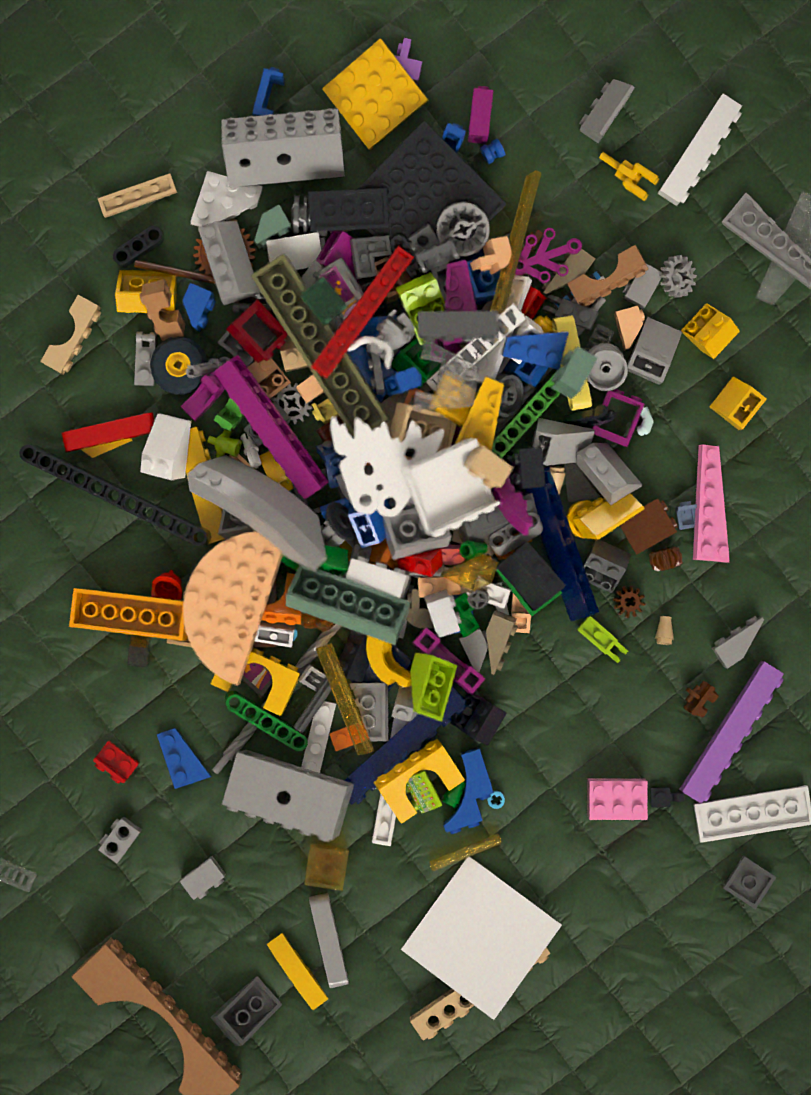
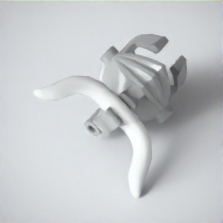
M393 310L388 314L386 320L377 325L379 336L377 335L376 338L371 336L358 338L347 351L355 350L362 344H370L371 352L380 353V357L385 359L386 368H390L392 357L400 351V347L411 342L415 332L414 327L404 313L398 317V320L405 327L395 321L393 316L397 311Z

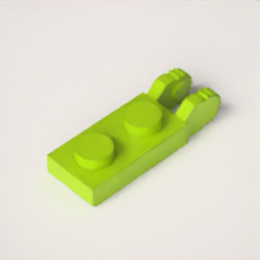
M590 615L576 629L605 655L607 654L617 663H619L620 659L610 649L615 645L622 653L626 654L628 652L611 633Z

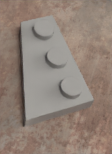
M350 683L351 690H353L356 698V706L359 708L362 717L361 722L367 741H388V685L386 683Z

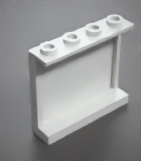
M467 438L401 469L427 535L441 536L445 534V530L458 528L466 520H475L479 517L478 514L483 512L489 513L495 510V506L500 504V501L494 500L490 488L482 483L483 480L470 475L468 469L463 466L471 451L479 446L477 439Z

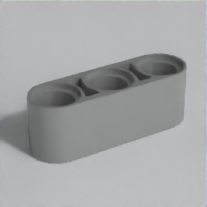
M534 512L528 513L532 517V523H536L529 528L528 535L519 533L513 536L514 533L519 531L511 524L493 533L489 538L493 552L498 556H503L538 536L543 531V525L539 516ZM503 542L501 545L496 546L497 543Z

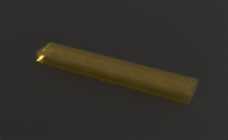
M332 643L316 648L357 755L373 752L372 743Z

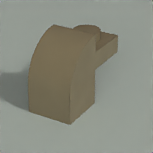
M411 588L410 593H407V601L410 602V608L406 620L418 628H434L428 608H419V589Z

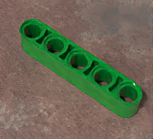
M230 691L225 695L224 701L227 708L236 715L296 751H302L307 747L308 740L305 734L295 730L291 724L237 691ZM233 697L239 699L235 705L229 704V700ZM249 707L255 708L254 713L251 715L245 714L246 709ZM265 717L271 718L270 723L267 725L261 723ZM286 727L287 731L285 734L280 735L277 733L278 729ZM297 737L303 738L300 744H294V739Z

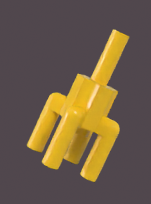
M604 152L599 157V159L617 170L615 176L623 181L622 184L625 189L643 201H646L649 195L637 186L640 179L644 177L654 185L660 180L659 176L640 163L633 165L627 160L619 163Z

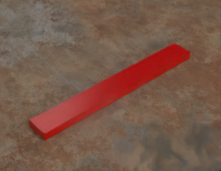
M400 246L396 248L311 366L313 370L326 379L329 377L414 257Z

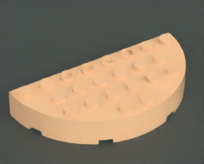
M257 531L234 536L213 548L195 568L187 585L184 598V623L187 636L194 651L212 672L236 685H240L283 556L282 551Z

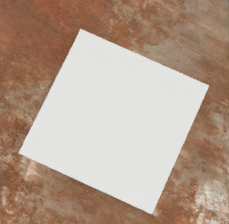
M468 856L401 950L494 1020L562 925Z

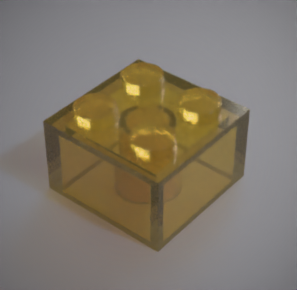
M311 843L304 885L343 891L349 849Z

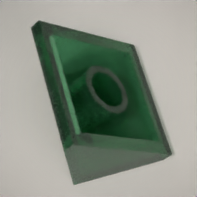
M324 276L299 295L324 326L348 308Z

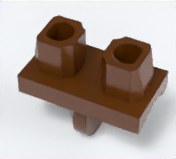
M704 680L700 686L696 684L693 690L687 687L685 691L689 695L685 700L688 702L683 708L692 715L703 718L708 711L703 706L708 700L713 703L719 697L715 692L716 688Z

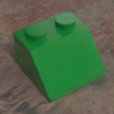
M416 338L396 356L391 365L398 372L415 367L421 374V386L415 388L420 390L427 383L426 381L446 364L444 354L439 360L431 359L430 342L420 346ZM433 352L435 356H439L438 352Z

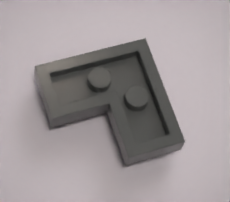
M389 235L350 240L355 278L375 277L374 258L392 255Z

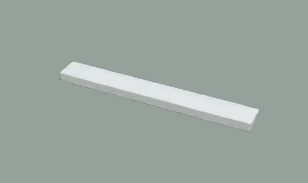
M394 718L384 774L391 771L398 763L406 760L413 720L408 722ZM381 793L372 843L391 846L396 815Z

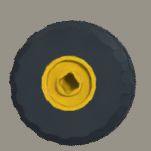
M171 337L161 342L153 352L150 361L151 374L157 385L164 391L175 395L188 394L199 388L202 383L201 379L204 376L190 378L186 374V369L190 365L208 363V359L202 347L195 341L185 337Z

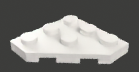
M207 171L191 224L201 227L216 221H228L239 216L245 210L257 207L263 186L229 187L227 176Z

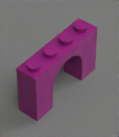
M422 629L411 644L422 654L432 655L457 665L453 681L467 693L473 694L485 678L471 666H467L454 656L429 629Z

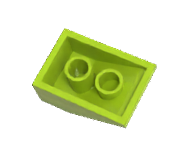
M415 653L410 671L414 712L442 721L457 665L432 655Z

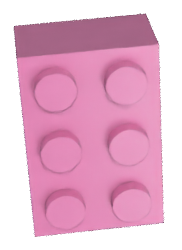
M587 778V817L589 820H647L648 781L646 779Z

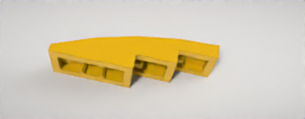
M283 933L267 944L280 966L312 1010L328 1000L327 995L309 967L305 965Z

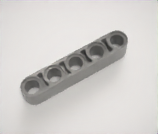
M324 893L309 897V902L329 987L334 988L347 985L349 980L329 894Z

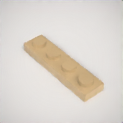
M169 173L100 197L98 201L103 216L106 218L175 194L177 190Z

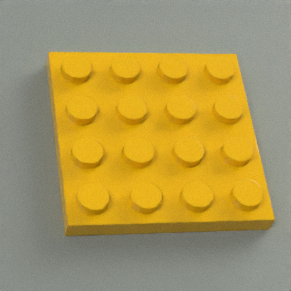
M382 39L375 42L322 88L369 150L429 101Z

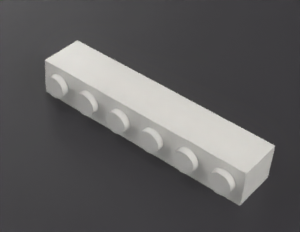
M725 94L721 95L658 192L659 195L676 206L680 202H685L690 194L687 190L690 186L694 187L700 179L697 176L700 170L705 171L711 162L708 160L711 153L713 155L717 153L721 146L718 144L721 138L725 139L731 131L729 128L732 121L736 123L742 113L739 110L742 105Z

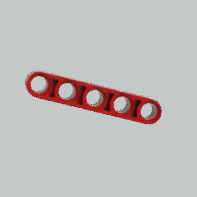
M145 413L63 432L61 434L65 452L150 434L155 422L153 413Z

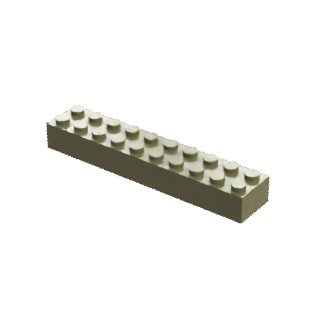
M282 254L252 274L253 280L353 438H355L356 418L360 419L363 424H367L372 431L375 428L381 427L383 422H389L391 420L348 351L327 379L311 368L336 332L288 256Z

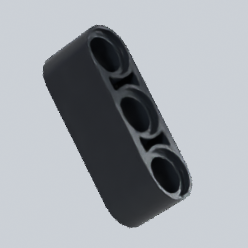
M157 226L148 227L118 247L113 253L114 261L121 267L131 265L135 260L140 259L163 243V232ZM152 232H159L157 240H150ZM138 242H142L143 249L140 251H135V244ZM121 253H127V259L120 262L118 256Z

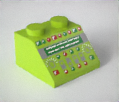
M426 770L419 771L410 777L405 791L407 794L411 793L413 797L411 803L416 811L420 810L422 814L442 806V801Z

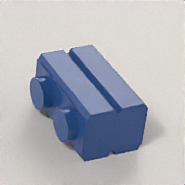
M415 367L384 377L383 383L387 395L392 396L421 386L420 372Z

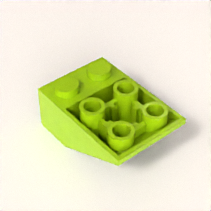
M431 272L396 287L402 306L414 327V333L420 346L427 342L418 336V312H446L445 301L438 283Z

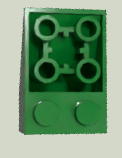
M324 545L326 560L317 569L343 577L348 571V550L338 546ZM284 555L282 556V562L295 571L298 570L299 563Z

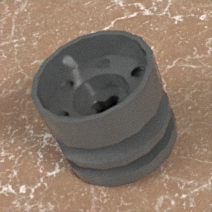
M295 195L291 210V224L294 236L300 235V227L304 229V234H308L310 228L308 195L304 196V204H300V195ZM318 231L319 237H327L328 231Z

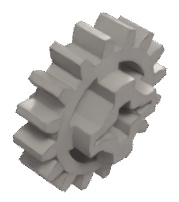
M682 255L668 257L669 261H664L665 267H661L663 274L660 275V278H663L661 285H665L664 292H669V296H674L675 298L688 296V292L693 291L691 286L696 285L693 281V278H697V275L693 274L696 269L691 268L693 262L688 261V257H682Z
M295 383L294 387H291L289 384L287 388L276 394L277 398L271 399L278 404L282 400L284 402L283 410L288 415L291 412L300 413L297 416H289L290 419L286 422L287 424L290 423V420H293L296 425L298 419L304 422L303 416H310L307 410L313 409V407L309 406V403L313 402V400L307 404L305 402L304 408L300 405L302 396L296 389L298 383ZM296 391L294 395H285L286 392ZM285 398L290 401H293L295 399V403L297 407H299L300 409L293 406L291 408H288L289 404L287 403Z

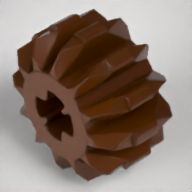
M675 546L658 549L649 554L650 565L655 571L668 570L678 567L683 563L682 553Z
M632 585L629 586L628 591L623 586V594L620 591H616L615 593L620 597L613 598V601L619 602V604L613 606L614 609L621 607L618 614L622 615L625 611L626 618H629L630 611L632 616L636 617L635 610L640 613L643 612L639 605H646L645 602H640V599H643L645 595L637 596L640 589L637 588L633 592L634 588ZM632 597L633 605L626 606L625 603L627 602H625V599Z

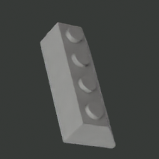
M216 221L198 227L223 305L260 294L259 288L251 276L254 272L237 221Z

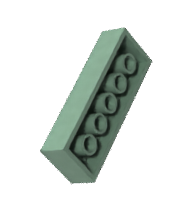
M301 564L286 593V606L393 645L398 640L410 607L409 601L319 569L313 571Z

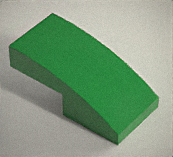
M466 592L454 599L456 606L453 607L454 613H459L462 622L458 625L463 638L469 636L480 627L471 613L474 608L469 605Z

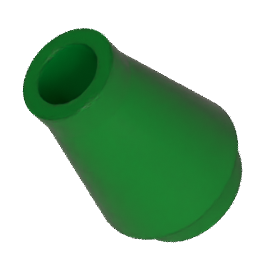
M467 540L460 546V554L467 560L485 554L488 550L485 542Z
M462 782L450 791L447 790L443 795L442 802L452 808H456L460 804L466 783Z

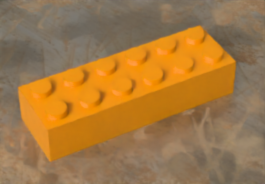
M74 588L69 627L181 641L188 639L184 623V601Z

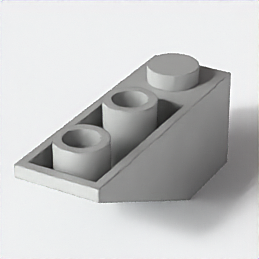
M754 616L746 621V626L735 628L730 632L731 636L726 639L722 637L714 643L715 646L712 650L724 668H729L744 658L764 621L763 617L757 618Z

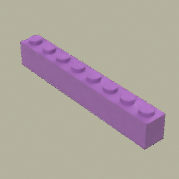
M760 661L682 784L680 790L701 804L709 799L712 793L710 791L711 788L720 782L722 778L720 774L724 768L727 769L732 762L731 757L734 752L737 753L742 747V739L751 733L753 729L751 725L761 717L763 713L761 709L773 698V690L775 687L779 688L782 684V676L784 675L782 672L768 663Z

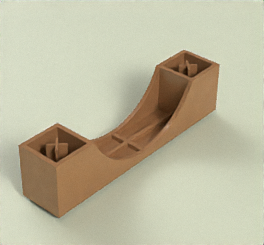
M110 938L76 970L72 978L98 1005L113 1001L138 1003L154 1010L171 1025L177 1034L183 1050L184 1074L179 1088L183 1095H231L240 1086L242 1079L241 1070L236 1065L232 1066L228 1062L227 1055L223 1051L219 1052L214 1047L215 1043L210 1037L206 1038L201 1033L202 1029L199 1025L193 1024L188 1019L189 1016L183 1009H178L175 1005V1000L170 995L166 996L162 992L163 988L157 981L153 982L148 977L149 973L143 967L140 968L135 963L136 959L122 949L123 945L117 939L113 940Z

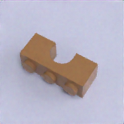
M165 279L143 284L142 293H140L141 303L145 304L148 318L152 319L156 334H159L162 341L171 337H182L185 331V322L180 311H167L163 309L170 306L172 296Z

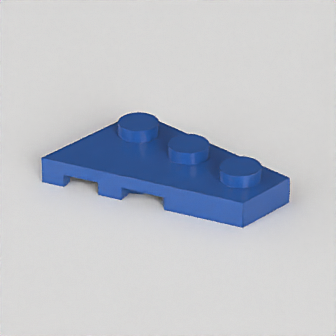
M561 331L556 333L507 336L502 356L559 370L569 332Z
M176 728L157 734L175 789L212 777Z

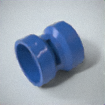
M497 138L492 140L491 144L480 147V151L487 164H491L494 162V159L502 158L506 155Z

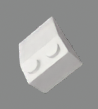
M161 413L157 414L142 452L140 472L168 480L185 478L191 421Z

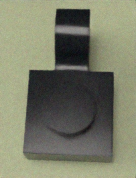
M670 787L650 788L651 808L671 807L670 801H684V793H670Z

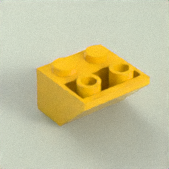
M707 303L681 330L695 346L713 359L740 332L730 317Z
M732 377L709 407L736 429L742 430L767 398L753 387Z

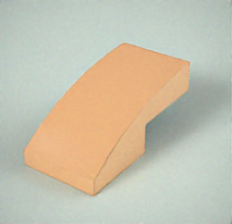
M512 593L511 616L517 618L515 624L518 625L516 632L530 633L531 615L514 593Z

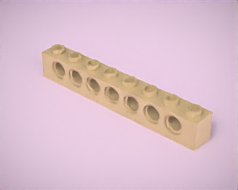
M547 947L534 965L537 962L541 964L549 958L550 951ZM450 989L412 1015L410 1022L422 1040L426 1038L429 1040L438 1034L437 1031L442 1027L446 1029L451 1026L453 1020L458 1016L462 1018L467 1015L469 1009L475 1005L469 1001H461V995L454 989ZM447 1005H452L455 1009L448 1013L444 1008ZM430 1016H437L439 1018L436 1023H430L428 1019Z

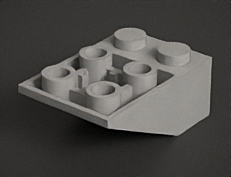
M647 317L627 362L628 372L656 384H662L672 362L682 331Z
M538 418L530 448L542 447L543 465L577 463V452L591 444L595 429Z

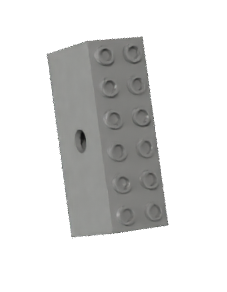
M338 109L277 115L269 114L266 116H249L222 120V146L229 187L345 176Z
M243 750L236 754L222 805L227 806V809L230 811L238 812L240 810L245 812V815L248 817L256 818V816L263 818L264 822L270 824L277 822L285 829L292 830V828L300 830L299 833L308 836L314 834L318 836L319 840L329 842V839L333 840L340 835L354 784L256 752ZM286 791H287V792L290 794V796H291V800H290V801L287 800L286 797H285V792H286Z

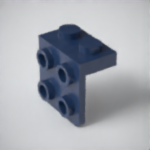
M326 441L316 446V449L325 462L328 485L330 488H335L339 486L336 476L342 473L340 463L347 456L341 455L335 450L333 441Z

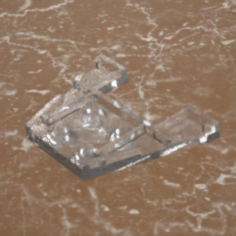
M424 341L421 358L440 362L436 395L416 391L412 410L420 411V409L427 408L433 410L438 407L457 408L473 406L479 368L433 342Z

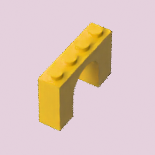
M253 648L247 664L258 663L269 670L273 680L272 689L263 708L282 716L300 678L299 668L291 664L287 666L280 664V659L274 656L267 658L263 656V651ZM216 674L210 683L227 692H230L233 683L224 680Z
M438 739L427 743L423 749L411 754L407 760L398 763L391 771L382 774L373 782L401 824L417 813L405 792L406 784L412 775L422 770L434 771L449 791L465 780Z

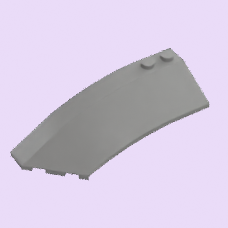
M227 455L199 463L187 474L190 492L214 503L248 524L282 551L284 556L313 571L326 560L319 516L290 491L271 478Z

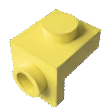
M329 398L318 405L316 403L312 404L314 408L312 413L317 421L321 420L324 424H327L332 420V417L337 418L339 416Z

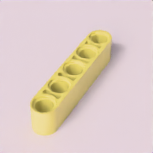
M572 315L554 318L552 320L554 333L561 331L569 332L562 356L563 359L570 350L573 351L577 346L580 348L576 324ZM587 379L581 391L572 399L567 397L571 411L591 407L592 401Z

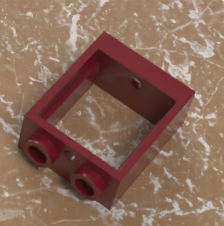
M259 300L252 303L226 328L257 363L262 360L268 361L274 355L272 351L275 348H281L287 342L285 338L288 336V333ZM254 314L277 337L265 351L241 327Z

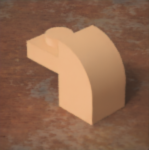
M505 236L487 241L482 247L485 256L479 257L470 263L472 271L478 269L481 272L490 270V274H494L506 267L512 255L508 237Z

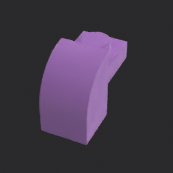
M404 38L403 44L399 43L397 55L400 56H394L418 85L422 61L408 58L411 39Z

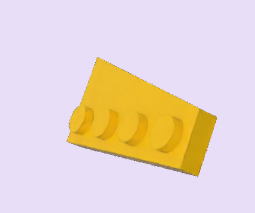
M488 376L485 377L455 444L467 438L477 439L479 446H484L492 452L504 387L503 383Z

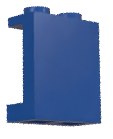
M273 67L269 69L264 68L252 113L253 117L274 115L272 110L267 109L273 84L285 85L284 75L280 73L281 70Z

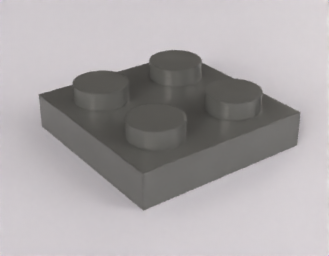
M743 855L722 888L756 909L776 877Z

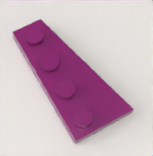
M466 260L447 264L446 312L477 311ZM455 338L453 342L444 341V345L462 342V338Z

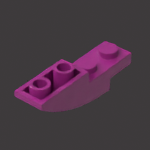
M509 473L502 487H493L491 492L494 500L500 501V504L497 506L508 522L523 535H528L529 528L532 527V517L527 513V501L523 500L522 493H515V487L510 483L511 476Z

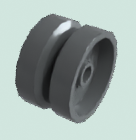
M497 373L495 380L504 384L498 416L510 417L516 414L522 406L524 388L518 377ZM477 383V387H476V391H475V392H477V394H476V396H475V399H476V397H477V395H478V392H479V390H480V388H481V386H482V384H480V383Z

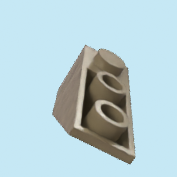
M583 249L575 255L566 253L564 257L567 260L564 262V265L569 269L568 274L560 277L553 271L555 277L552 281L549 280V282L544 284L542 287L545 290L543 295L546 296L585 274L596 258ZM564 267L559 268V272L561 274H565L566 269Z
M497 610L492 614L486 630L491 673L493 675L497 670L501 671L505 661L502 659L504 652L508 653L511 642H508L511 635H515L518 625L515 624L517 618Z

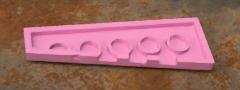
M699 445L693 560L726 563L729 562V549L719 446Z

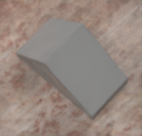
M310 663L298 680L317 692L327 675Z

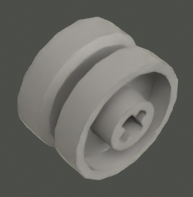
M601 343L587 351L598 358L587 378L594 388L601 391H610L624 383L627 377L628 366L623 353L618 347L608 343Z

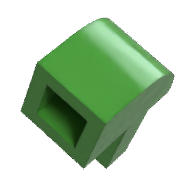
M230 398L226 406L216 415L214 421L219 423L222 428L230 431L237 427L244 415L241 414L234 400Z

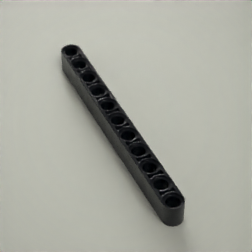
M24 445L19 451L20 458L23 461L191 544L202 546L207 545L211 541V533L207 529L36 445ZM30 448L34 452V455L31 459L27 455V452ZM46 457H49L51 460L48 467L44 464ZM63 465L67 466L68 469L66 475L61 473ZM81 473L85 477L82 484L78 481V476ZM98 481L102 485V488L99 492H97L95 489V484ZM114 490L118 491L119 497L117 500H114L112 498V492ZM131 498L136 501V506L133 509L129 506ZM147 507H151L153 509V515L151 517H148L146 515ZM165 515H168L170 518L169 525L163 523ZM183 523L188 528L185 534L180 531V526ZM199 532L205 535L203 542H199L197 539Z

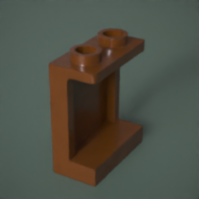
M656 499L643 506L644 510L619 525L636 555L677 532L675 528L678 525L673 517H668L666 511L669 509L663 500L659 501V499Z

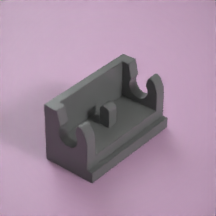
M452 238L416 252V257L423 273L460 258Z

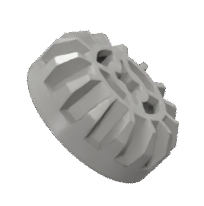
M464 201L453 203L442 211L437 221V236L440 242L452 238L459 256L472 255L478 252L487 242L489 222L484 211L477 205ZM459 214H467L473 219L470 221L464 218L461 219ZM457 216L458 220L454 227L449 229L451 220ZM461 224H463L464 227L468 226L466 228L465 233H463L462 230L458 231L460 229ZM476 228L475 234L469 239L468 236H470L472 229ZM458 236L459 238H466V240L461 241L454 237Z

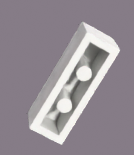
M358 556L357 560L351 559L345 579L398 598L404 597L410 576L405 575L406 571L394 568V571L388 570V565L376 562V565L368 563L369 559Z

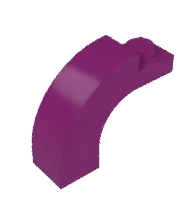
M214 372L209 376L205 375L201 379L202 383L199 388L181 406L182 410L194 422L214 404L225 390L224 386L218 382Z

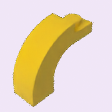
M368 636L366 643L367 657L375 674L387 685L397 682L402 687L411 686V673L395 661L392 654V644Z

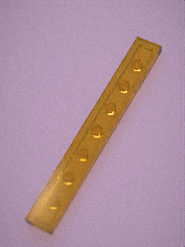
M537 170L526 176L509 238L512 252L510 261L506 267L501 269L490 310L497 311L498 314L506 310L541 177V172Z

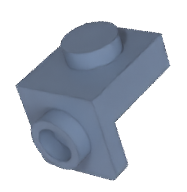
M691 501L679 503L680 506L675 507L678 530L694 528L697 504L691 505Z

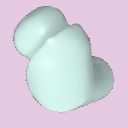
M648 407L643 408L641 413L643 421L637 427V432L641 436L649 434L654 423Z

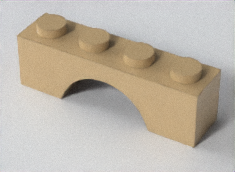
M77 295L69 310L75 322L73 336L62 345H49L40 362L63 375L65 372H69L73 365L71 361L74 355L77 356L82 349L81 343L84 338L87 339L92 331L90 327L93 322H97L99 319L101 308L84 297Z

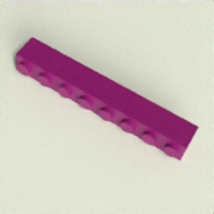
M239 355L233 357L214 371L218 382L227 390L229 397L237 404L241 414L247 418L252 429L257 432L264 446L272 453L274 460L282 467L286 477L292 481L297 492L302 495L304 500L328 483L326 477Z

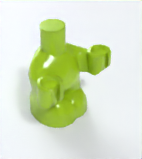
M225 429L217 438L209 436L208 443L215 445L217 458L224 456L225 453L233 457L239 455L242 440L230 438L232 431Z

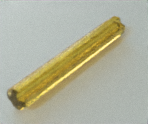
M496 834L429 862L431 870L436 871L502 843L501 838Z

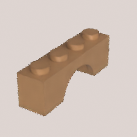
M634 245L618 254L617 268L609 277L595 280L583 274L567 284L577 303L587 307L593 304L594 300L600 296L605 297L612 292L611 290L616 287L621 288L627 285L628 281L632 278L643 276L649 268L639 249Z

